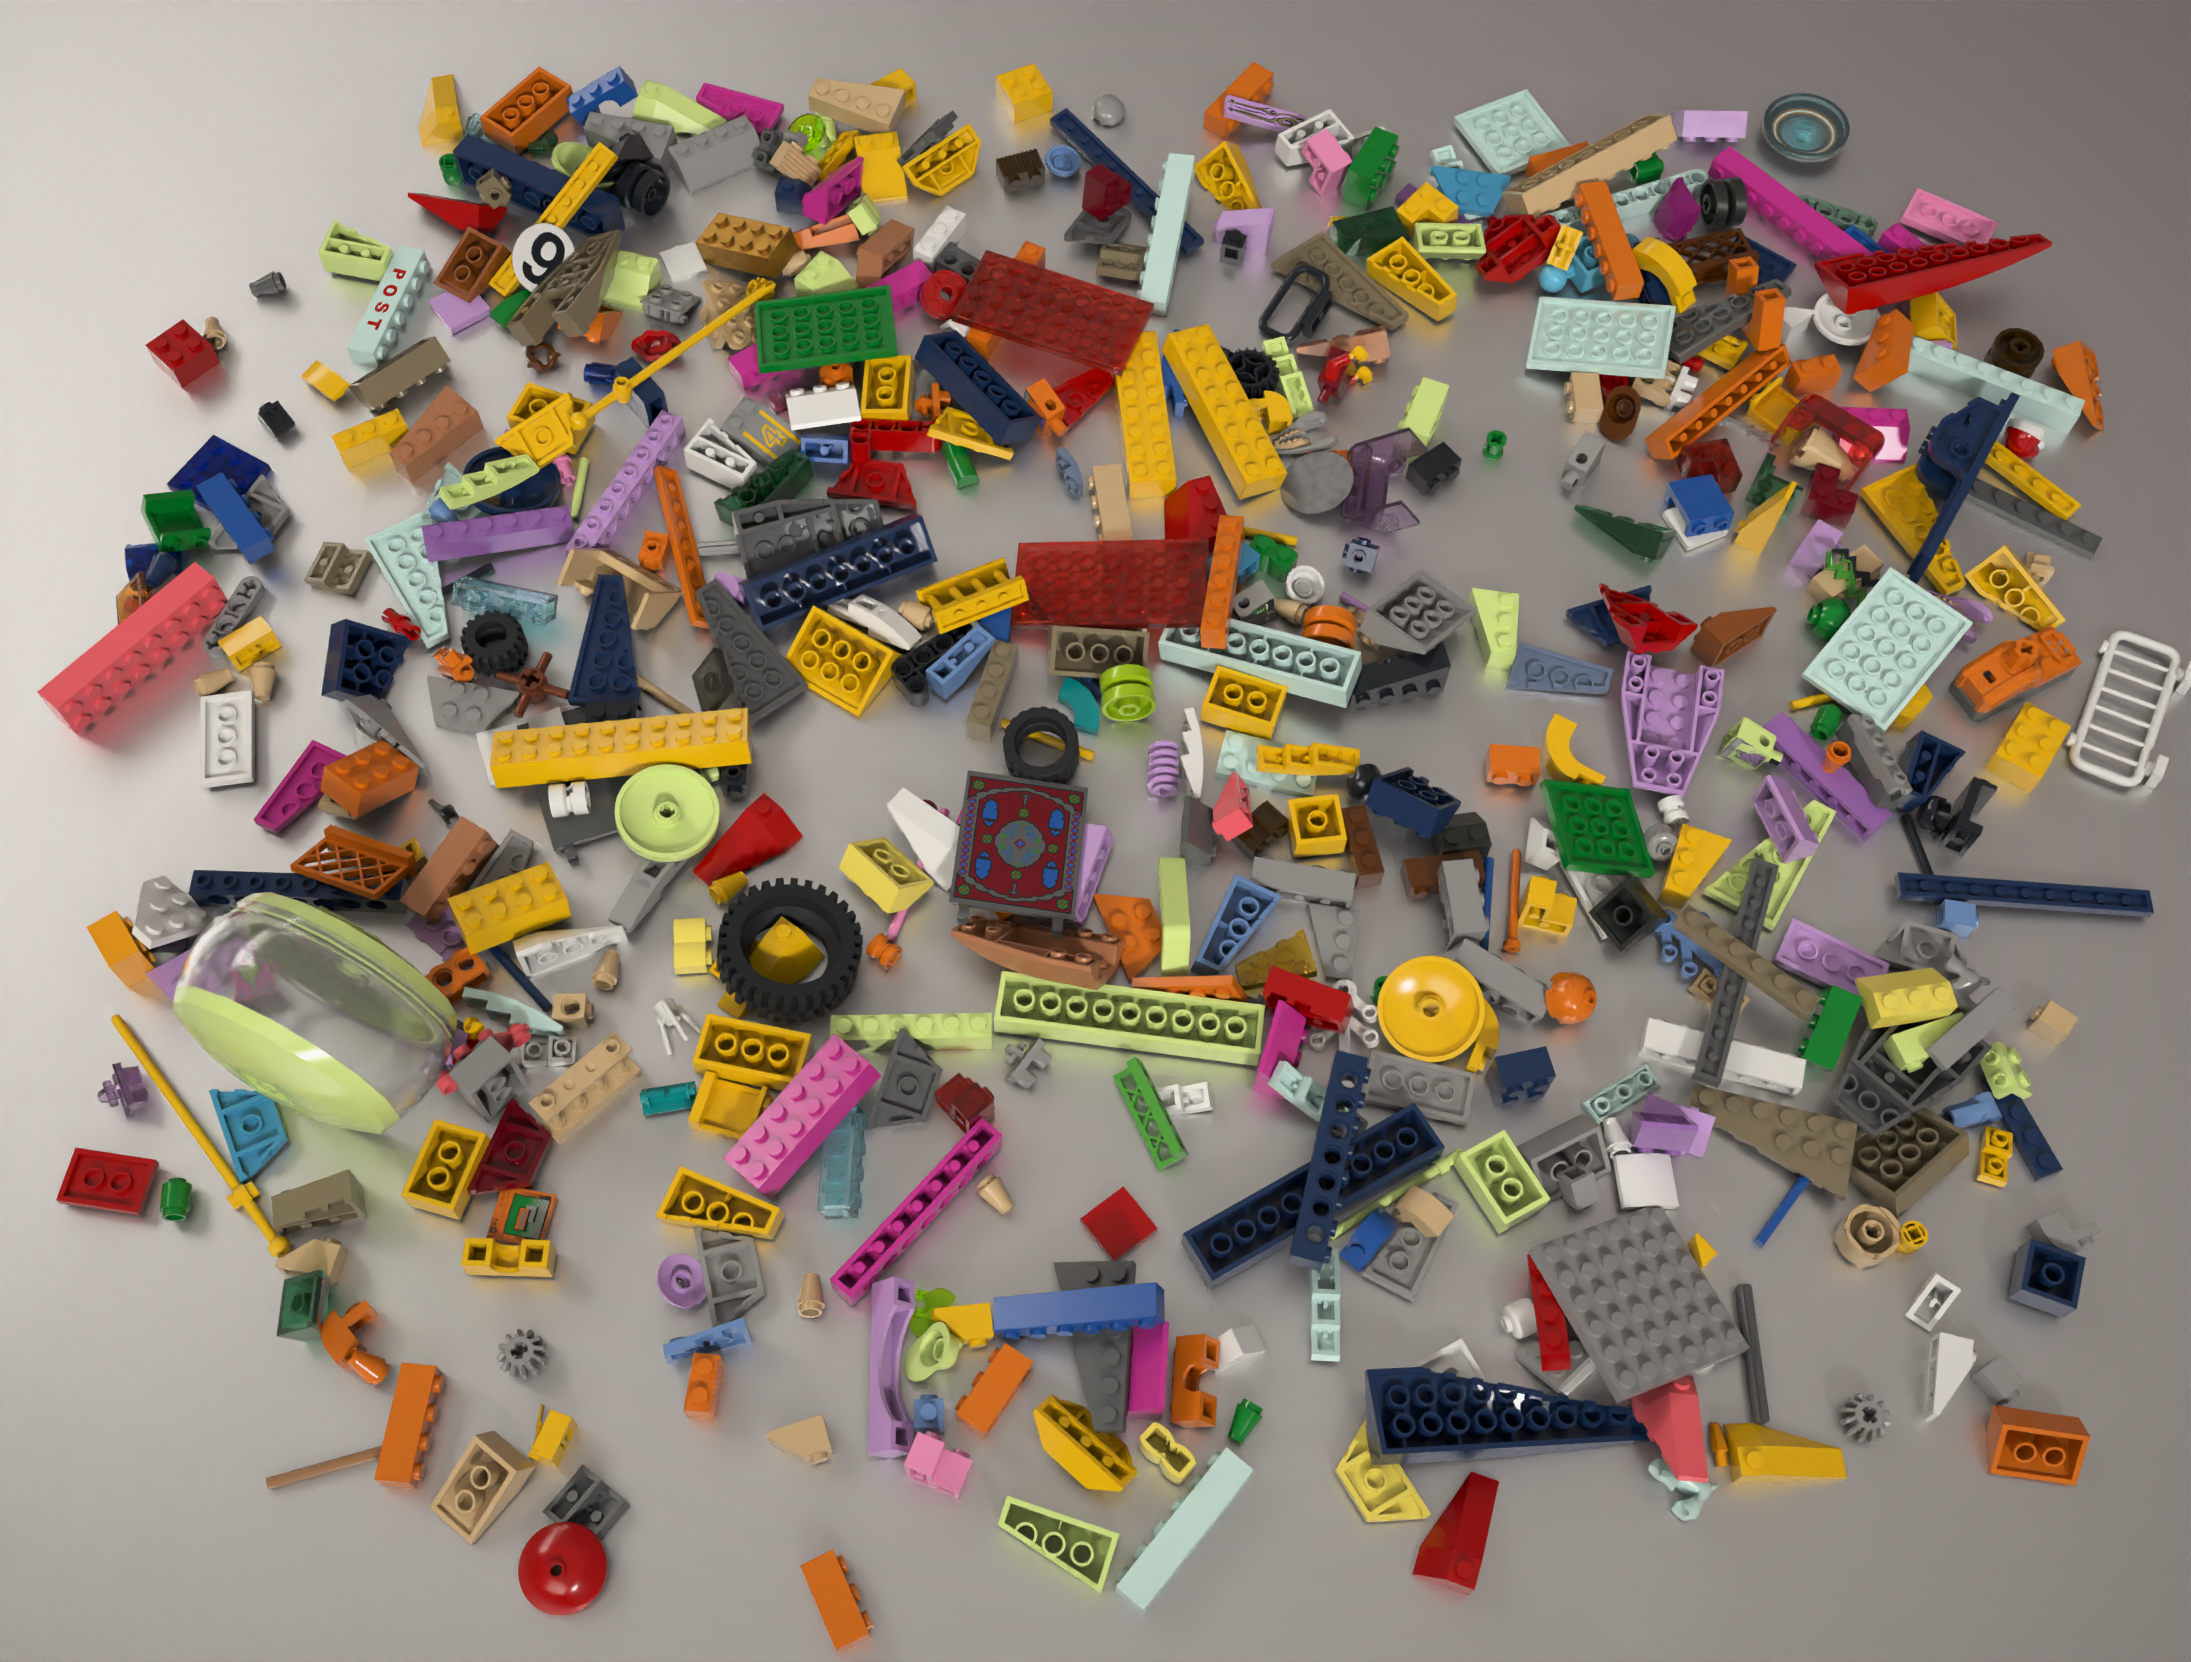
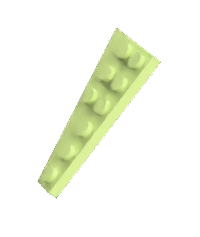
M1813 800L1802 810L1807 816L1810 828L1817 834L1818 843L1820 844L1837 811ZM1769 837L1744 856L1729 871L1727 870L1713 884L1705 888L1703 894L1738 912L1753 858L1779 865L1763 923L1764 927L1772 931L1814 853L1812 856L1784 864L1773 841Z

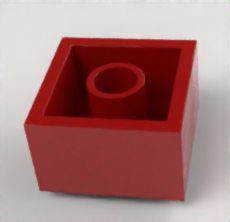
M183 319L145 345L154 363L182 389L220 363L212 345Z

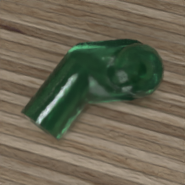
M549 132L539 143H528L529 154L550 153L558 143L557 135Z

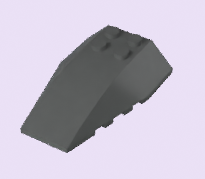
M778 499L732 511L734 536L746 579L884 525L878 499Z
M1939 1019L1870 1029L1868 1023L1830 1103L1874 1139L1958 1086L1992 1046L1981 1039L1947 1070L1941 1071L1929 1056L1922 1063L1923 1067L1921 1069L1908 1073L1907 1070L1901 1071L1891 1063L1882 1044L1893 1034Z

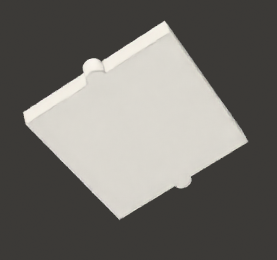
M694 242L681 246L676 245L672 249L659 252L673 283L688 278L692 279L694 276L708 272Z

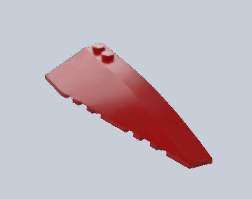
M2041 234L2011 236L2009 241L1992 238L1989 239L1988 243L1983 244L1973 240L1966 241L1964 246H1956L1955 242L1918 246L1917 251L1897 248L1896 253H1884V250L1874 251V254L1864 256V253L1860 252L1814 262V268L1833 304L1844 314L1852 315L1858 311L1873 310L1880 306L1917 298L1972 281L2052 247V242Z

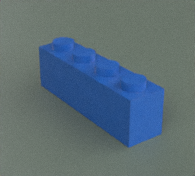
M221 472L196 485L205 503L249 564L275 551L271 542L275 539L267 526L261 527L260 524L263 522L255 510L251 512L248 509L251 507L249 501L244 494L238 495L237 492L240 490L232 478L228 480Z

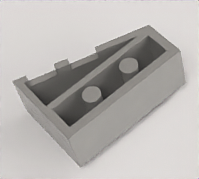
M1473 859L1442 861L1437 874L1441 904H1444L1447 920H1443V928H1449L1450 941L1448 944H1445L1446 952L1464 938L1474 940L1480 944L1484 935L1489 930V919L1483 913L1484 895L1478 888L1479 870L1474 868Z

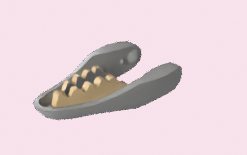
M1318 411L1303 415L1285 430L1270 439L1278 455L1307 454L1309 451H1324L1333 448L1339 442L1336 436H1331L1311 444L1307 435L1308 430L1318 427L1328 420L1326 413Z

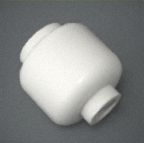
M1522 1298L1505 1305L1500 1322L1506 1333L1510 1332L1517 1339L1537 1333L1534 1305L1531 1299Z

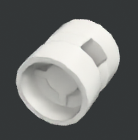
M586 781L571 782L569 787L564 783L549 785L548 796L553 818L567 817L570 812H573L575 815L590 814L591 801Z

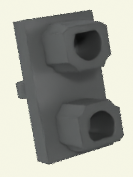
M765 127L761 134L758 152H756L754 157L755 167L773 173L776 172L775 167L769 164V162L782 144L784 133Z

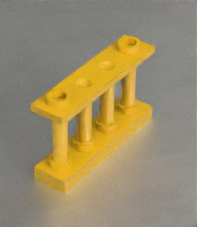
M1004 557L915 591L920 604L933 608L931 611L939 634L1029 600L1024 578L1020 575L1010 579Z

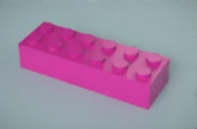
M833 1034L727 1152L723 1159L757 1190L772 1200L882 1075L867 1060L837 1035Z

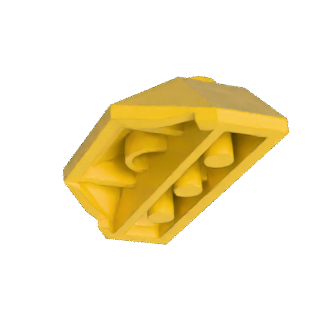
M969 123L902 166V169L914 187L940 197L975 173L981 140Z
M1050 1395L1033 1411L1043 1449L1086 1489L1120 1492L1137 1475L1138 1472L1136 1467L1133 1466V1460L1127 1445L1114 1433H1097L1094 1430L1091 1414L1084 1406L1067 1400H1059L1058 1397Z

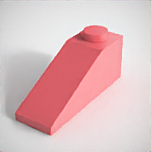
M1236 771L1231 773L1212 810V826L1218 835L1222 834L1227 842L1253 827L1249 788Z

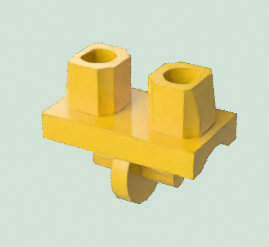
M1562 224L1546 263L1567 271L1584 232Z

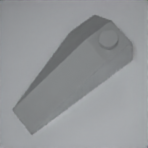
M371 694L347 698L343 701L357 729L375 742L383 739L419 766L418 774L427 780L431 778L426 764L393 715L392 707L387 701L382 698L378 700Z

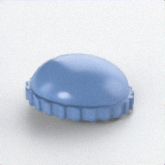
M1068 145L1053 146L1045 155V165H1047L1051 173L1059 177H1069L1076 174L1081 167L1082 161L1080 160L1079 153Z

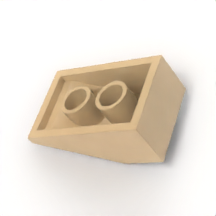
M490 1431L475 1435L429 1508L469 1544H473L521 1490L535 1465L497 1432Z

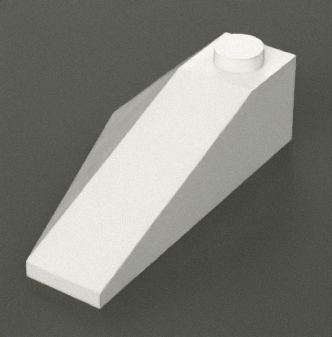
M620 925L542 931L534 934L528 933L513 941L516 956L526 976L530 978L628 941L623 926Z

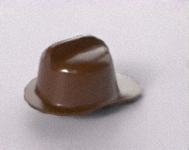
M1619 386L1608 394L1600 418V429L1607 439L1621 441L1632 434L1641 411V399L1635 389L1629 386Z

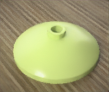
M577 142L560 143L553 149L551 155L552 163L558 172L572 177L594 148ZM614 182L598 184L596 188L606 190L612 187Z

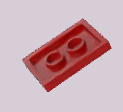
M75 1147L56 1200L61 1204L141 1216L159 1162L154 1159Z

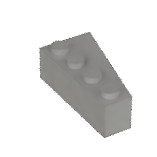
M596 112L589 113L584 126L588 145L593 148L598 142H601L607 148L617 145L620 142L619 138L627 133L640 134L654 156L646 164L652 169H657L667 174L670 166L667 148L677 144L673 126Z
M1464 938L1444 954V957L1458 962L1473 975L1480 986L1483 997L1488 1003L1500 1004L1501 1011L1531 1025L1543 1018L1547 1010L1546 989H1549L1545 983L1527 976L1522 969L1504 962L1499 955L1486 951L1474 940Z

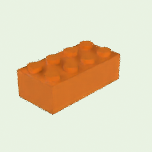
M539 66L480 116L485 136L508 151L520 154L569 111L565 98L573 94L571 85Z

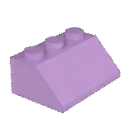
M1673 110L1676 136L1683 137V141L1696 142V137H1704V142H1717V138H1725V142H1738V138L1746 137L1748 111Z
M1772 775L1765 776L1751 801L1783 863L1786 864L1812 856L1819 846L1818 836L1810 828L1805 812L1800 809L1796 801L1794 791L1789 788L1786 780Z

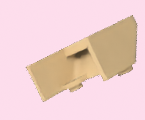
M607 548L571 549L557 581L559 586L574 585L578 588L577 591L579 593L591 596V594H594L598 574L622 576L625 584L628 611L633 613L632 619L634 621L631 628L634 630L655 628L676 604L682 593L678 587L623 555Z

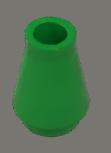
M1243 1398L1241 1403L1236 1405L1227 1437L1243 1444L1246 1437L1262 1419L1261 1413L1263 1409Z

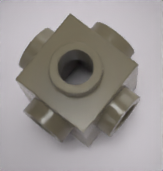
M492 168L476 180V189L479 191L481 200L486 205L490 204L495 209L499 205L501 207L505 206L511 200L512 185L504 175L501 177L495 168Z

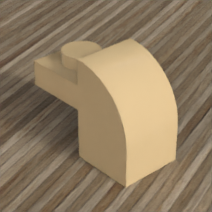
M1412 1186L1396 1202V1209L1391 1214L1400 1223L1411 1222L1425 1237H1439L1454 1218V1215L1436 1197L1415 1186Z

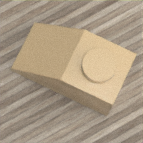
M325 1238L324 1241L313 1239L278 1259L275 1266L283 1274L323 1282L324 1278H326L330 1284L337 1285L348 1252L338 1240L332 1238Z
M822 1414L766 1432L771 1445L805 1463L811 1461V1464H818L826 1461L828 1455L834 1454Z

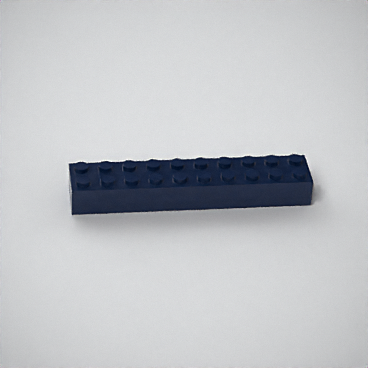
M1415 1102L1351 1138L1350 1142L1355 1143L1352 1159H1346L1345 1168L1349 1169L1346 1185L1341 1184L1339 1194L1344 1195L1341 1210H1335L1334 1218L1427 1166L1441 1156L1445 1146ZM1325 1156V1160L1328 1163H1338L1334 1156ZM1310 1162L1183 1233L1181 1244L1210 1290L1292 1243ZM1319 1182L1321 1188L1325 1190L1332 1189V1185L1329 1182ZM1322 1207L1313 1208L1315 1214L1319 1216L1327 1214Z

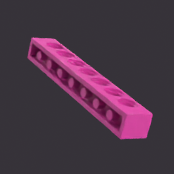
M981 1118L830 1278L832 1289L850 1305L854 1306L869 1290L872 1283H875L1000 1149L1002 1146V1134Z

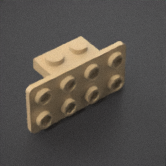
M711 280L703 281L702 287L708 298L699 314L703 326H706L747 297L740 284ZM749 306L708 335L714 349H722L726 341L733 350H744L757 343L756 320L752 306Z

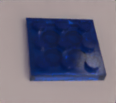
M212 435L167 485L172 491L192 490L195 495L194 503L212 512L203 500L196 485L222 472L228 480L231 478L234 480L240 490L237 493L241 496L246 494L261 474L266 477L271 468L264 461Z

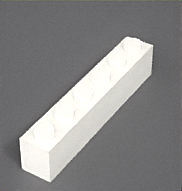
M1648 1018L1642 1028L1637 1056L1694 1071L1704 1032L1694 1030L1688 1025L1678 1026L1671 1024L1662 1018ZM1732 1039L1722 1079L1794 1098L1802 1089L1806 1060L1798 1058L1797 1055L1792 1053H1779L1772 1051L1771 1048L1766 1046H1753L1746 1044L1743 1040Z

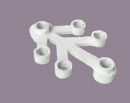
M1343 979L1337 981L1332 986L1334 989H1348L1347 993L1352 996L1354 1008L1362 1013L1366 1022L1374 1023L1378 1020L1377 1008L1374 1005H1367L1357 996V987L1352 981ZM1369 1011L1375 1012L1372 1017H1367L1366 1014ZM1352 1015L1345 1034L1339 1033V1050L1351 1053L1350 1029L1363 1039L1367 1047H1376L1380 1041L1375 1030H1368ZM1323 1030L1321 1033L1312 1034L1310 1037L1312 1048L1317 1051L1323 1050L1327 1042L1337 1032ZM1370 1035L1376 1037L1372 1042L1366 1040ZM1316 1039H1323L1321 1044H1314V1041Z

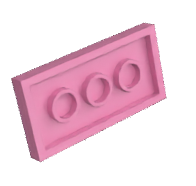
M1917 188L1900 220L1905 225L1947 243L1955 242L1956 246H1964L1966 241L1973 240L1980 244L1988 243L1999 223Z

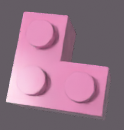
M1327 128L1307 139L1301 151L1314 168L1309 182L1321 197L1342 185L1352 160L1349 154L1339 145L1336 137Z
M926 1431L925 1434L917 1432L904 1463L906 1477L960 1499L973 1468V1460L969 1459L970 1455L954 1448L953 1452L947 1450L945 1443L941 1441L942 1437L933 1432Z

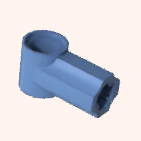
M1991 1092L1980 1093L1971 1097L1968 1101L1947 1106L1942 1110L1943 1119L1958 1128L1975 1124L1984 1126L1994 1123L2003 1117Z

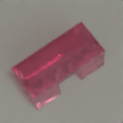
M792 385L785 390L789 394L790 390L797 389V387ZM776 393L768 397L770 407L776 415L788 410L786 396L782 398Z

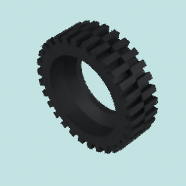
M776 878L775 886H771L769 880L763 881L761 890H758L756 885H753L749 888L748 896L742 892L737 897V904L732 901L728 907V913H724L718 934L717 970L720 971L722 984L726 983L727 993L731 995L735 992L734 1001L738 1005L747 1001L746 1011L753 1013L755 1008L760 1009V1018L766 1019L768 1013L774 1014L773 1021L780 1023L782 1016H788V1023H796L797 1015H802L803 1022L811 1020L812 1012H815L817 1018L825 1014L826 1007L831 1012L836 1008L837 1001L842 1003L846 999L847 991L851 992L858 975L863 949V935H860L861 926L859 922L855 923L856 915L853 910L847 913L849 904L845 900L837 903L838 894L834 891L826 895V886L819 884L816 890L812 888L813 881L805 880L804 886L798 885V878H791L790 884H784V878ZM782 916L793 925L810 930L822 941L827 952L828 963L821 977L801 984L779 983L762 976L752 968L749 960L750 947L760 933L773 927Z

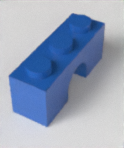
M617 66L565 99L570 114L584 127L590 112L601 113L599 105L602 102L611 100L621 107L638 97L633 80L620 66Z

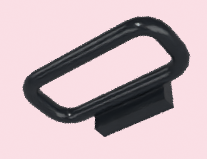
M1299 265L1293 268L1259 318L1258 328L1261 333L1271 339L1284 336L1286 342H1290L1302 331L1303 336L1311 339L1333 306L1332 292L1328 290L1330 287L1328 275L1309 265ZM1300 274H1308L1319 279L1321 286L1290 332L1280 333L1267 326L1268 320Z

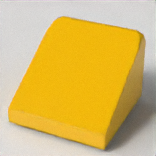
M1698 1233L1688 1242L1689 1251L1700 1269L1705 1267L1717 1255L1716 1250Z

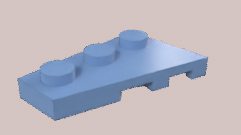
M745 1317L687 1337L673 1338L669 1343L663 1345V1351L667 1362L671 1363L691 1358L693 1353L708 1354L752 1343V1337Z

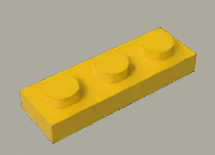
M857 129L841 132L817 164L822 169V172L815 182L823 181L831 172H834L845 162V157L855 148L854 136H861Z

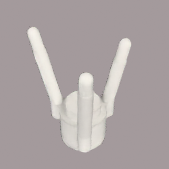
M665 998L655 1005L654 1010L658 1015L655 1021L660 1028L663 1042L669 1055L672 1054V1048L665 1024L667 1026L674 1025L682 1038L687 1041L689 1037L679 1022L682 1017L701 1035L702 1028L684 1011L681 1005H676L672 998Z

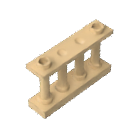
M615 1031L528 1102L529 1106L542 1118L539 1124L552 1134V1138L557 1144L642 1073L641 1069L628 1056L633 1051L632 1048Z

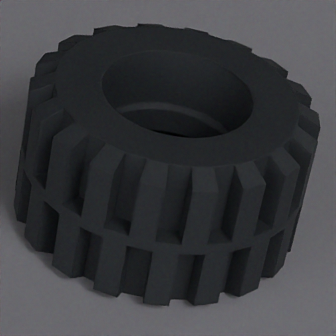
M494 610V613L484 611V615H475L473 621L469 620L466 623L468 627H463L461 631L463 636H460L462 649L473 660L470 665L474 668L475 672L478 674L483 672L484 677L494 675V678H496L499 670L509 673L512 670L516 672L519 669L518 665H523L526 661L524 657L528 656V642L521 624L514 616L511 617L510 613L504 612L501 614L500 610ZM505 640L503 644L496 648H484L491 641Z

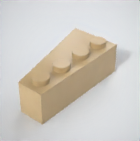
M816 78L808 94L811 111L873 134L893 132L906 105L905 90L822 78Z

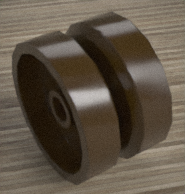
M2009 328L2001 331L1996 336L1983 362L2030 379L2035 372V368L2043 359V343L2030 331L2021 328Z

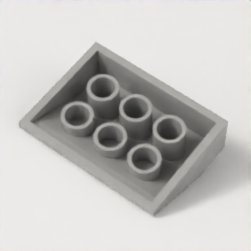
M1420 570L1367 609L1359 631L1379 645L1425 655L1476 615L1478 610Z

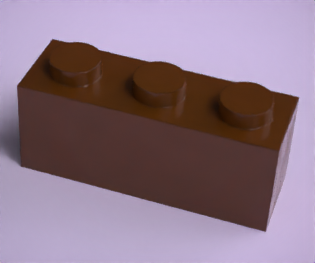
M1365 804L1341 808L1347 835L1344 850L1350 871L1356 874L1355 888L1360 889L1380 885L1385 871Z
M1479 850L1404 859L1400 872L1407 898L1415 897L1422 899L1431 894L1440 893L1437 871L1442 861L1473 859L1474 868L1479 870L1478 888L1482 887L1486 875Z

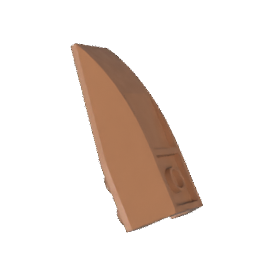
M973 915L968 919L966 925L960 924L951 930V935L963 945L998 965L1032 977L1092 990H1098L1114 977L1126 940L1117 938V935L1113 933L1095 934L1091 929L1079 928L1077 930L1063 928L1061 937L1053 938L1050 936V926L992 920L981 915Z

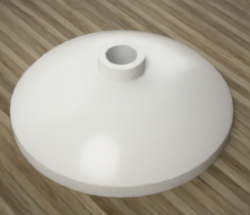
M1827 293L1817 301L1814 307L1813 320L1817 329L1829 340L1841 345L1857 346L1868 342L1875 324L1881 316L1877 308L1858 311L1852 315L1844 314L1833 304Z

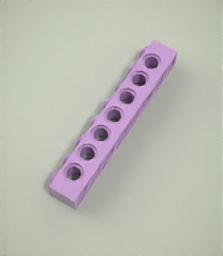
M661 410L564 548L566 558L571 549H608L655 481L653 470L658 465L663 467L666 465L686 436L681 417Z

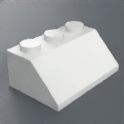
M840 382L836 384V387L827 388L826 385L814 386L813 390L810 391L797 388L790 390L789 394H785L791 430L861 421L856 388L854 384L850 385V382Z

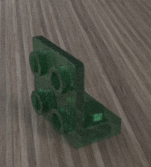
M1767 453L1745 498L1746 501L1756 506H1760L1791 483L1773 475L1776 466L1773 465L1776 458L1775 455ZM1796 485L1781 516L1786 518L1790 516L1803 491V487Z

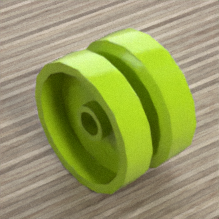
M1125 664L1107 669L1101 674L1099 678L1102 695L1101 706L1103 715L1115 721L1129 722L1143 719L1154 712L1156 708L1153 691L1154 682L1152 672L1148 668L1140 665Z

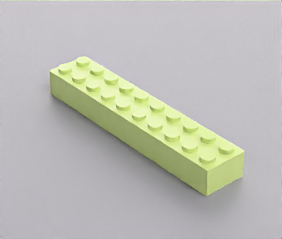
M1002 971L994 1015V1032L1257 1066L1261 1051L1265 1005L1104 984L1098 990H1092L1044 980L1022 973Z

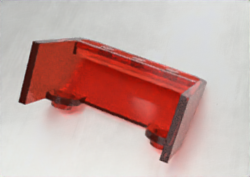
M1808 394L1783 420L1769 441V450L1773 452L1789 427L1794 430H1804L1812 421L1852 444L1848 452V459L1851 464L1859 468L1845 489L1852 492L1882 450L1885 437L1879 430L1820 395Z

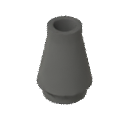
M274 271L255 282L249 283L253 296L281 294L283 290L287 289L283 275L280 272L275 273Z

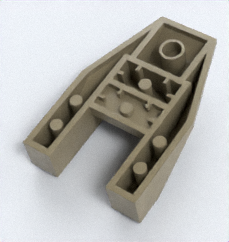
M620 229L589 236L539 283L506 325L522 347L540 344L544 340L543 336L555 321L567 337L583 336L590 330L589 326L595 320L614 278L622 236Z

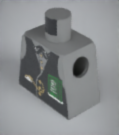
M1587 431L1584 432L1565 463L1562 474L1563 480L1561 481V485L1564 488L1572 490L1575 485L1579 487L1584 486L1600 463L1606 441Z
M1263 579L1235 595L1232 619L1259 626L1276 620L1274 597Z

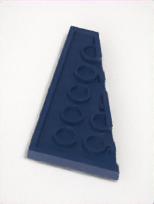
M598 574L567 701L571 706H586V703L637 700L639 710H642L624 580L622 576Z

